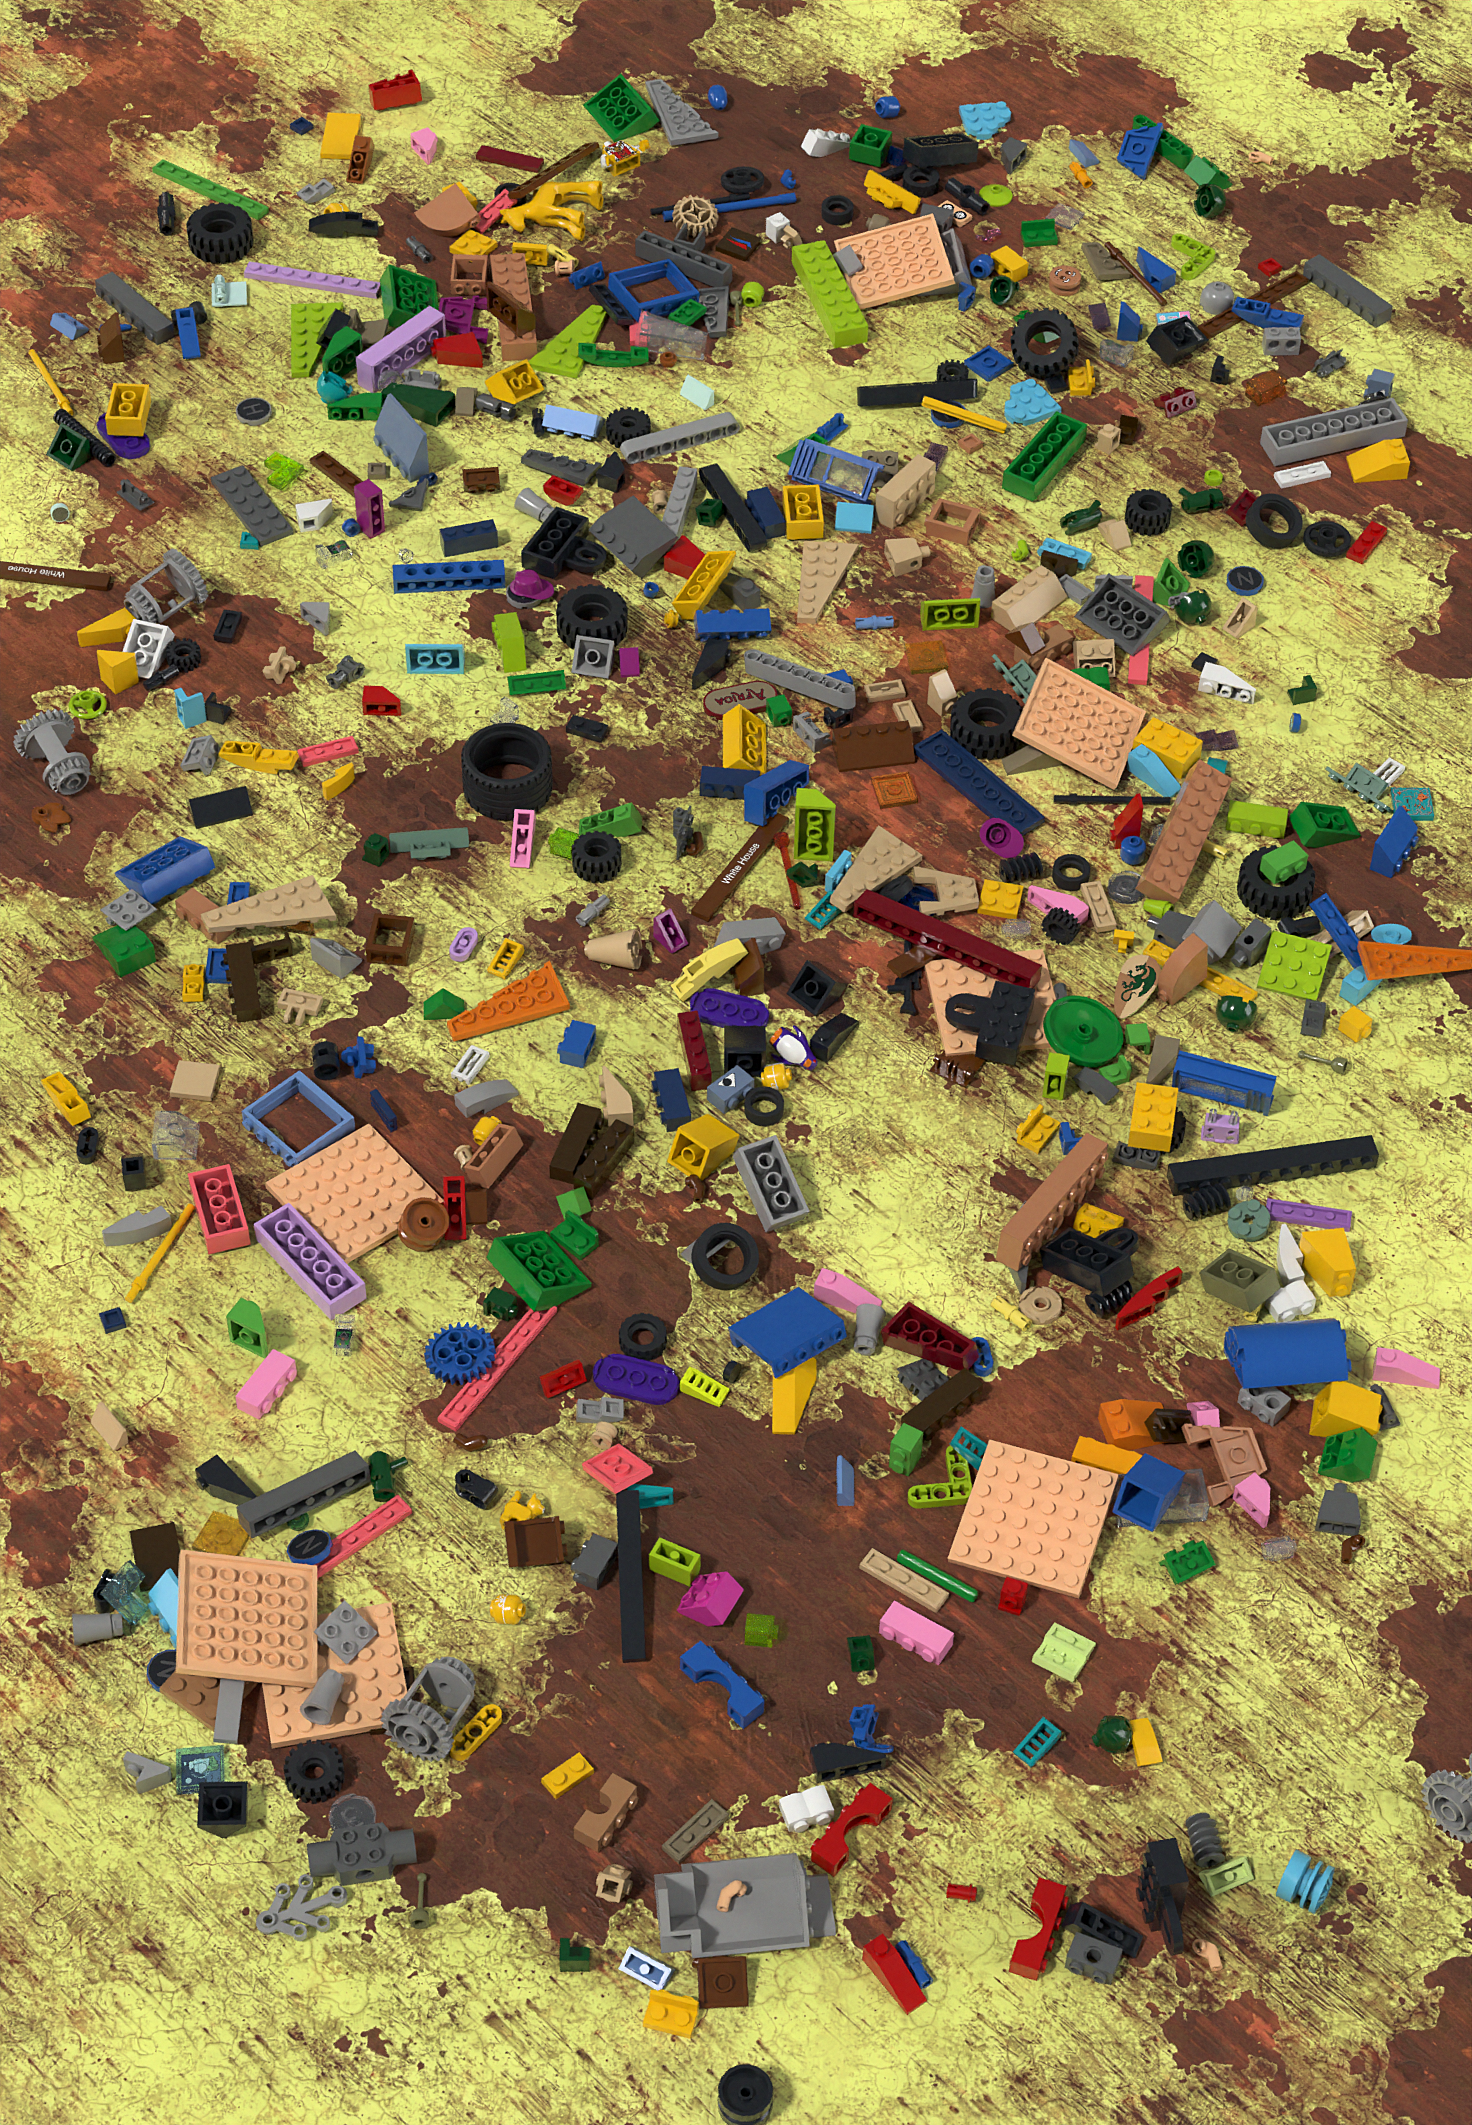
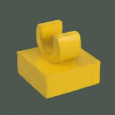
M1114 930L1113 944L1119 945L1118 953L1126 954V947H1133L1135 932Z

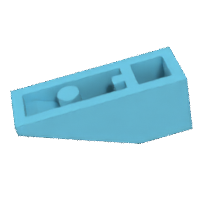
M1141 744L1128 753L1126 769L1164 797H1170L1171 799L1180 792L1181 786L1154 752Z
M1363 965L1354 968L1342 980L1339 996L1356 1006L1383 979L1368 981Z

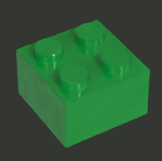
M861 124L850 141L849 159L881 167L892 148V132Z

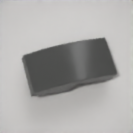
M1084 1067L1072 1078L1085 1093L1091 1091L1104 1105L1119 1092L1105 1077L1087 1067Z
M1118 1141L1112 1162L1133 1168L1155 1170L1160 1151L1129 1147L1128 1144Z

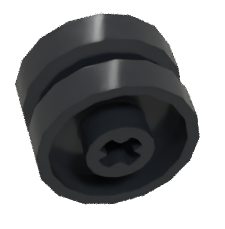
M750 2064L737 2065L728 2069L721 2077L718 2085V2112L722 2120L727 2125H763L769 2119L773 2109V2084L768 2074L761 2068Z

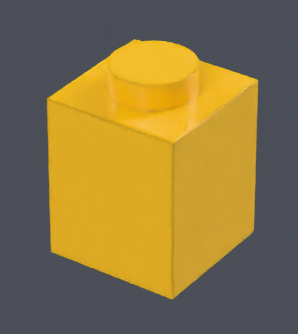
M1353 1006L1340 1017L1338 1030L1357 1043L1362 1038H1367L1370 1035L1373 1019Z

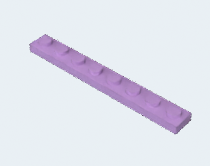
M249 262L244 271V278L377 299L381 290L380 282L257 262Z

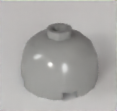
M1211 282L1202 290L1199 304L1203 306L1205 312L1218 315L1234 305L1233 290L1226 283Z

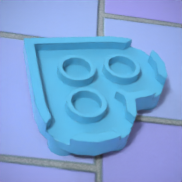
M1002 101L959 106V113L967 135L977 136L976 139L978 140L991 139L992 135L998 132V128L1004 127L1005 123L1011 120V111L1006 107V103Z
M1027 379L1026 381L1011 385L1010 400L1005 402L1004 416L1011 424L1017 422L1027 426L1052 417L1056 411L1061 413L1060 405L1034 379Z

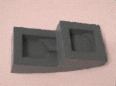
M1306 999L1300 1034L1321 1037L1326 1008L1325 1002Z

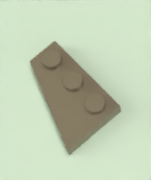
M1099 242L1082 243L1081 249L1097 280L1129 279L1131 273L1128 270L1124 271L1121 268V264L1118 261H1114L1110 257L1111 254Z

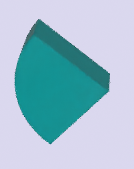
M242 531L240 549L259 550L258 540L251 536L250 533Z

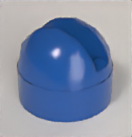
M647 582L643 589L644 595L651 598L656 597L659 586L654 582Z

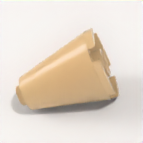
M636 929L591 939L588 941V944H585V955L592 961L628 969H638L642 960V956H638L639 949H642L640 933Z

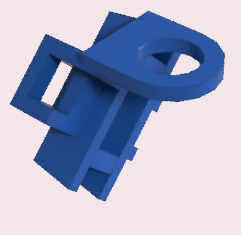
M863 1704L862 1707H854L849 1723L854 1732L852 1738L856 1747L881 1753L893 1752L894 1747L892 1745L875 1743L872 1734L874 1733L879 1715L878 1712H874L875 1704Z

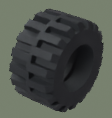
M1141 489V491L1137 490L1135 493L1130 494L1126 503V525H1128L1129 529H1133V532L1140 533L1139 535L1151 536L1152 534L1158 535L1159 532L1163 533L1170 524L1172 510L1170 498L1165 493H1161L1158 490L1154 491L1153 489Z
M589 831L586 832V835L582 834L579 836V839L574 841L572 845V867L579 878L583 877L584 881L590 880L591 883L596 881L603 883L604 880L609 881L612 877H616L618 872H620L622 866L621 844L617 838H614V835L607 834L605 831H594L592 833Z

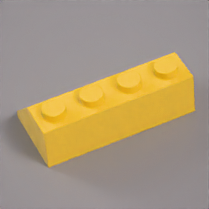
M735 550L709 551L706 553L671 603L682 620H694L696 610H703L709 603L710 598L718 590L719 585L727 577L728 572L733 566L736 556Z
M738 704L723 715V768L760 771L761 776L767 773L766 723Z

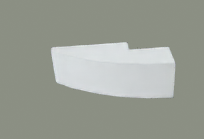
M1282 1224L1277 1245V1265L1282 1284L1285 1287L1298 1280L1304 1281L1305 1274L1301 1269L1303 1254L1287 1225Z

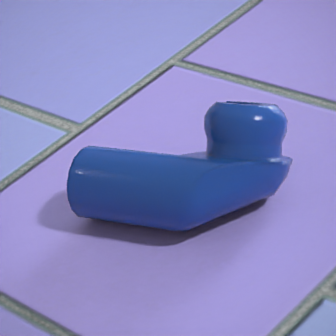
M788 169L784 171L780 182L787 189H792L796 184V180L792 181V172Z

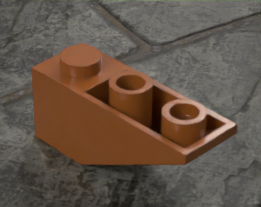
M355 135L346 183L363 185L372 162L375 147L372 137Z

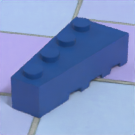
M769 608L745 609L743 613H740V610L730 609L725 611V613H721L719 610H711L706 614H703V610H696L694 615L695 638L700 640V642H706L708 637L719 638V640L723 641L730 640V637H737L739 640L755 635L756 638H765L772 631Z
M789 760L745 784L744 821L764 826L767 823L766 819L774 817L780 806H785L789 803L788 801L791 796H796L797 788H804L809 783V765Z

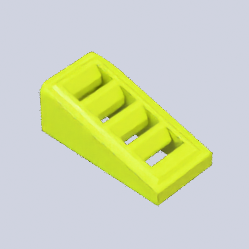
M690 1366L680 1381L681 1392L717 1407L721 1406L729 1392V1388ZM708 1387L711 1388L708 1393L705 1392ZM715 1391H719L716 1398L713 1397Z

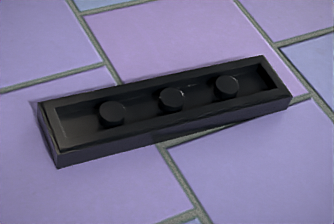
M605 284L589 286L590 293L617 325H633L634 319Z

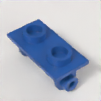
M597 262L571 273L568 280L570 283H574L575 290L605 278L602 262Z
M836 413L830 421L818 427L815 433L828 442L848 427L843 422L844 415Z

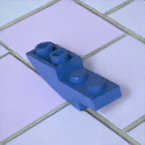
M1237 297L1232 307V312L1261 328L1299 327L1300 330L1304 321V315L1272 309L1270 308L1271 303Z

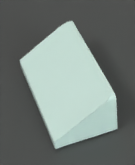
M687 375L680 395L703 410H707L714 405V390L692 376Z

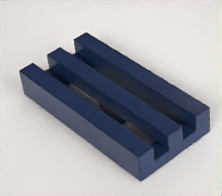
M377 1089L370 1091L371 1106L390 1132L396 1131L398 1128L397 1116Z

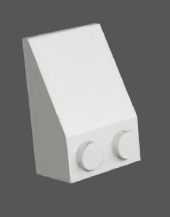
M133 619L123 652L135 653L139 677L149 679L154 676L166 658L168 644L171 645L175 636L168 626Z

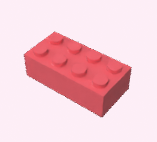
M227 1164L188 1173L190 1191L208 1255L251 1245L248 1226L230 1165Z

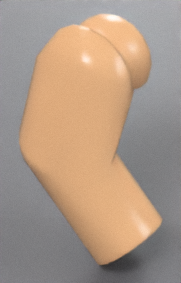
M1253 151L1249 154V161L1252 163L1264 162L1271 165L1274 160L1273 157L1261 151Z
M734 1880L724 1887L719 1895L716 1906L717 1910L727 1912L731 1898L734 1895L739 1897L744 1895L747 1891L746 1885L742 1884L740 1880Z
M1203 1939L1194 1940L1192 1944L1193 1950L1198 1955L1208 1959L1211 1971L1221 1970L1223 1966L1217 1947Z

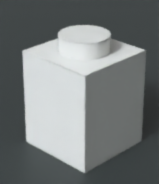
M780 212L766 218V235L775 243L780 242L781 238L785 235L783 229L787 225L790 226V221Z

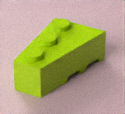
M517 613L494 615V622H491L492 632L497 643V649L500 651L504 673L527 670L524 635Z

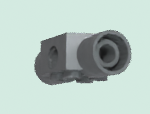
M383 1822L334 1829L330 1840L307 1844L310 1876L314 1878L333 1875L341 1886L390 1879L396 1865L417 1862L413 1828L389 1831Z

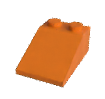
M1127 1399L1100 1403L1098 1420L1107 1443L1127 1451L1167 1443L1153 1442L1144 1423L1156 1408L1164 1409L1162 1403Z

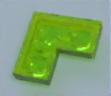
M276 451L264 461V466L274 471L267 477V484L281 491L304 471V465Z

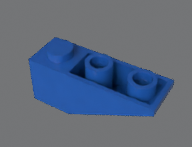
M1138 247L1136 261L1144 278L1160 294L1174 286L1177 271L1143 248Z
M193 307L175 309L183 359L201 357Z

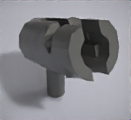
M482 393L476 398L475 404L478 410L492 414L497 418L501 416V419L509 422L515 416L516 409L514 408L516 404L494 398L491 393L490 395Z

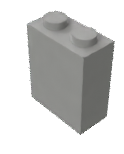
M1213 900L1201 908L1182 938L1185 940L1194 933L1208 945L1207 963L1211 965L1222 959L1242 927Z

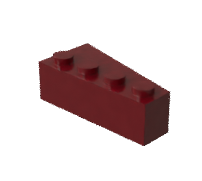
M909 1301L881 1330L884 1346L961 1371L963 1368L968 1370L979 1358L977 1345L974 1341Z

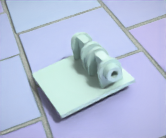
M222 275L215 277V283H212V307L247 305L246 281L225 283V278Z

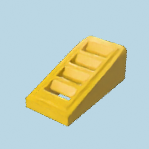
M505 938L490 963L487 972L505 980L525 951L524 946ZM504 956H507V957H509V958H511V959L508 960V959H505V958H503V957H504ZM500 961H501V962H504V963L507 964V966H504V965L500 964L499 962H500ZM495 967L503 969V973L495 970Z

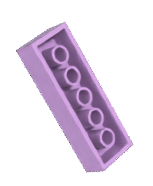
M429 306L372 345L369 349L356 357L358 385L371 393H375L404 373L405 369L411 368L431 354L430 347H433V339L446 337L445 315Z
M290 1203L285 1204L254 1223L256 1240L331 1321L367 1299L363 1280Z

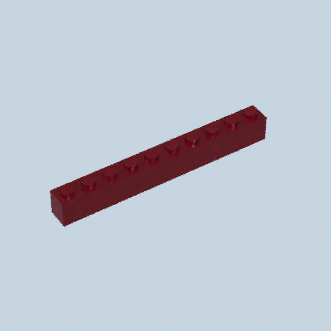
M866 889L854 903L853 917L996 980L1032 989L1040 981L1041 964Z

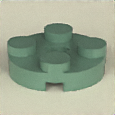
M1252 1199L1238 1203L1228 1211V1228L1235 1238L1253 1242L1267 1234L1271 1224L1270 1214L1267 1208L1260 1204L1258 1200ZM1247 1218H1252L1253 1224L1249 1225L1248 1222L1244 1223Z

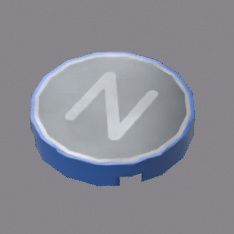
M953 400L942 401L957 406L959 408L965 409L964 406L959 402ZM931 409V419L937 426L942 427L943 425L946 428H955L964 423V420Z
M1239 566L1229 571L1226 585L1229 590H1234L1240 596H1251L1257 594L1263 588L1264 578L1255 568Z
M316 1529L309 1530L291 1540L287 1547V1554L292 1563L315 1565L323 1561L330 1554V1548L333 1547V1543L327 1532Z
M165 1650L157 1653L151 1658L147 1666V1679L152 1688L157 1692H160V1687L176 1670V1650Z

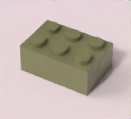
M1230 1248L1199 1272L1206 1293L1249 1313L1280 1289L1275 1268Z

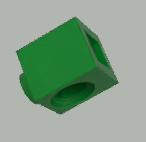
M784 694L766 699V713L773 727L792 723V708Z

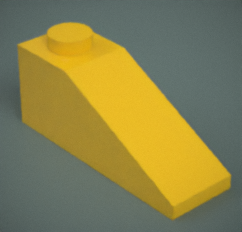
M123 608L77 631L79 646L86 647L123 642L127 640L133 619L136 618L126 608Z

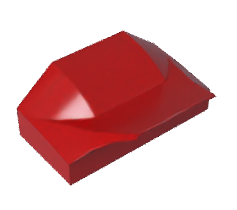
M552 475L543 485V491L551 500L568 506L574 504L581 496L583 487Z

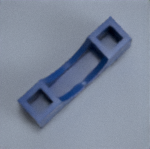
M700 1640L680 1656V1669L695 1684L712 1681L721 1684L727 1689L730 1694L727 1703V1714L742 1729L764 1713L763 1696L758 1691H753L748 1686L744 1677L734 1673L730 1664L725 1660L722 1661L711 1646H706Z

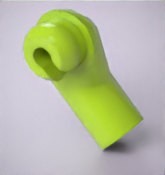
M1025 540L1017 542L1018 549H1016V552L1012 551L1011 553L1013 560L1021 561L1029 554Z

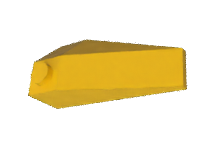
M810 1358L778 1378H774L772 1371V1434L795 1435L804 1407L816 1382L815 1358Z

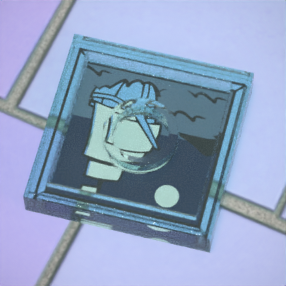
M224 1745L176 1749L177 1795L199 1793V1782H225Z

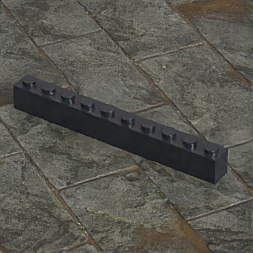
M1372 1135L1170 1163L1168 1164L1166 1177L1172 1195L1183 1196L1186 1193L1191 1194L1192 1191H1199L1201 1188L1206 1189L1208 1186H1214L1216 1183L1222 1184L1227 1190L1235 1187H1248L1256 1184H1268L1270 1182L1289 1181L1291 1179L1309 1178L1361 1169L1367 1170L1376 1167L1379 1153Z

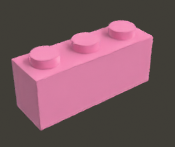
M273 1349L235 1396L237 1409L260 1420L264 1413L269 1412L275 1399L283 1394L286 1385L295 1379L297 1375L295 1360Z
M896 1601L891 1604L880 1620L879 1633L884 1638L901 1644L904 1649L921 1655L928 1662L939 1665L953 1645V1632Z

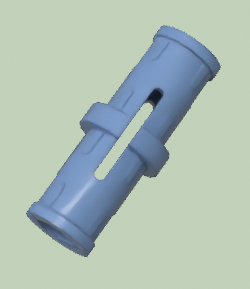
M872 615V617L855 618L856 630L893 628L894 620L893 616L876 617V615Z

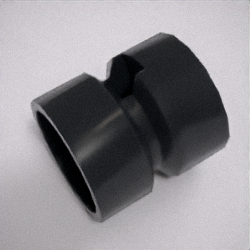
M329 1041L315 1044L312 1048L315 1077L325 1081L337 1078L341 1073L338 1046Z

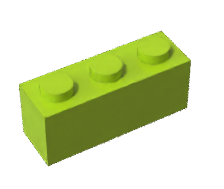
M1230 800L1225 830L1284 839L1288 809Z

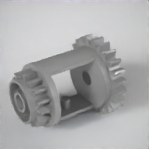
M172 548L164 553V556H162L164 563L131 585L130 591L125 594L124 605L137 620L160 624L192 600L194 603L199 604L207 599L208 591L205 589L206 585L203 583L204 580L199 571L177 549L174 550ZM163 569L175 589L185 598L179 604L174 599L167 604L171 610L164 615L152 595L142 586L143 583Z
M48 709L45 714L41 711L39 716L33 715L32 720L27 719V724H21L22 729L16 730L17 735L14 736L15 741L13 743L15 748L26 759L30 757L32 760L45 757L48 759L50 764L43 773V781L46 786L56 793L60 792L62 795L74 794L84 788L88 783L89 775H91L90 763L84 754L79 752L67 753L64 748L68 744L69 739H72L71 734L75 733L73 730L75 725L67 712L64 713L63 710L57 711V709H54L50 712Z
M441 1657L440 1660L436 1658L432 1663L425 1665L405 1696L400 1701L395 1699L394 1702H390L381 1714L382 1728L387 1729L386 1735L392 1736L390 1741L397 1742L398 1748H405V1753L411 1752L414 1758L419 1755L422 1761L426 1757L430 1762L434 1759L437 1761L441 1758L444 1759L453 1746L452 1730L474 1698L476 1681H474L471 1669L465 1663L453 1657ZM420 1685L434 1700L450 1707L444 1714L446 1718L451 1720L448 1725L434 1709L411 1699Z
M1472 1753L1470 1754V1757H1469V1767H1470L1471 1773H1472ZM1445 1769L1442 1772L1438 1770L1425 1780L1426 1782L1422 1784L1424 1789L1421 1792L1425 1795L1422 1800L1428 1803L1425 1809L1431 1810L1430 1817L1436 1818V1825L1441 1824L1444 1833L1448 1830L1451 1838L1457 1836L1459 1842L1464 1839L1466 1843L1472 1841V1776L1466 1780L1461 1775H1455L1453 1771L1448 1774Z

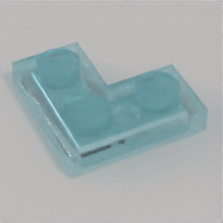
M129 1560L124 1563L100 1594L133 1626L137 1624L149 1608L133 1592L145 1578V1574Z

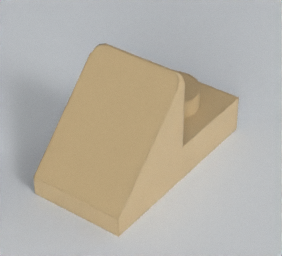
M1115 519L1098 524L1099 532L1114 552L1131 547L1124 520L1116 522Z

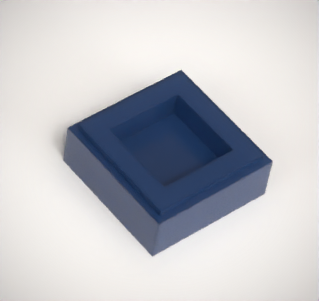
M300 117L290 123V129L302 136L313 129V123Z
M120 1307L99 1313L105 1334L127 1328Z

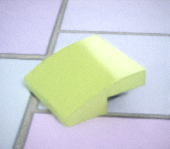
M1054 1623L1045 1635L1043 1643L1033 1655L1032 1662L1074 1682L1096 1643Z

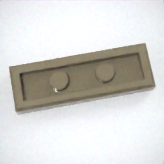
M711 1799L662 1845V1850L680 1864L729 1818V1813Z

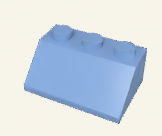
M546 404L542 426L547 427V431L557 433L558 430H562L564 435L574 436L576 433L581 434L583 439L591 440L592 437H598L606 418Z

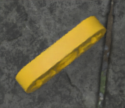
M495 1704L484 1706L453 1738V1746L449 1751L453 1759L457 1761L467 1759L501 1724L502 1711L500 1707ZM489 1714L492 1716L493 1714H495L496 1718L494 1719L493 1717H491L487 1720V1715ZM473 1728L482 1730V1734L478 1737L471 1736L469 1732ZM464 1745V1751L461 1749L456 1751V1746L462 1747Z

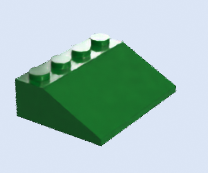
M621 73L583 104L585 109L614 143L644 133L660 121L651 107Z
M388 264L380 278L384 319H388V326L399 328L429 306L439 310L435 280Z
M545 1231L495 1237L486 1257L534 1312L548 1310L553 1306H557L585 1291L592 1285L588 1278Z

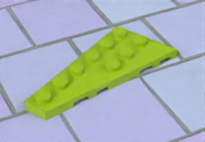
M343 302L291 304L292 378L310 377L316 365V360L322 353V346L316 344L320 329L335 308L340 311L343 310Z
M591 305L528 361L532 369L577 379L585 363V360L578 357V343L594 344L608 313L602 306Z

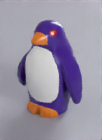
M793 1025V1028L797 1035L784 1027L779 1028L771 1037L769 1043L780 1056L773 1053L771 1056L783 1064L797 1065L808 1071L814 1070L818 1061L809 1047L805 1034L795 1025Z

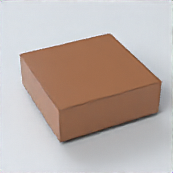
M971 433L958 440V446L968 454H972L983 448V442Z

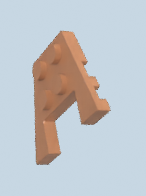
M1184 1424L1182 1426L1188 1446L1210 1441L1225 1480L1223 1483L1208 1486L1204 1489L1211 1508L1216 1507L1233 1495L1235 1486L1253 1473L1260 1476L1267 1470L1252 1428L1211 1427V1425L1193 1426L1192 1424Z

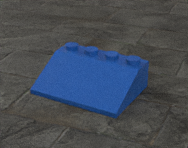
M179 836L115 872V876L129 890L133 889L152 905L158 903L162 897L174 894L178 888L190 885L194 879L206 876L210 873V870L216 867L207 846Z

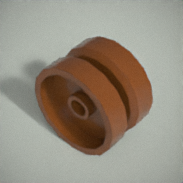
M420 1197L412 1200L406 1206L397 1224V1233L401 1242L407 1248L414 1251L426 1252L434 1249L440 1244L449 1226L448 1213L440 1202L432 1198Z

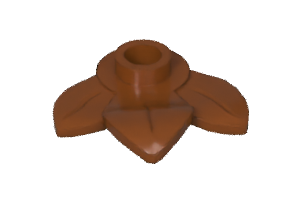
M47 803L43 807L34 808L31 813L32 819L36 824L41 825L44 830L53 833L57 832V825L71 822L70 816L62 810L63 805L60 803Z

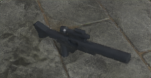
M907 940L904 941L905 953L912 949V942ZM917 969L902 978L897 977L894 985L886 986L887 993L901 992L904 995V1003L900 1007V1013L915 1016L916 1009L912 1003V984H914V990H920L919 978H922V970Z

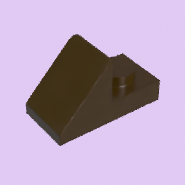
M1121 414L1119 443L1133 445L1140 424L1139 418Z
M1043 550L1040 565L1054 572L1058 579L1065 574L1073 577L1077 574L1078 559Z

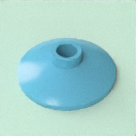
M1383 924L1371 931V937L1379 943L1405 944L1411 940L1412 932L1402 925Z

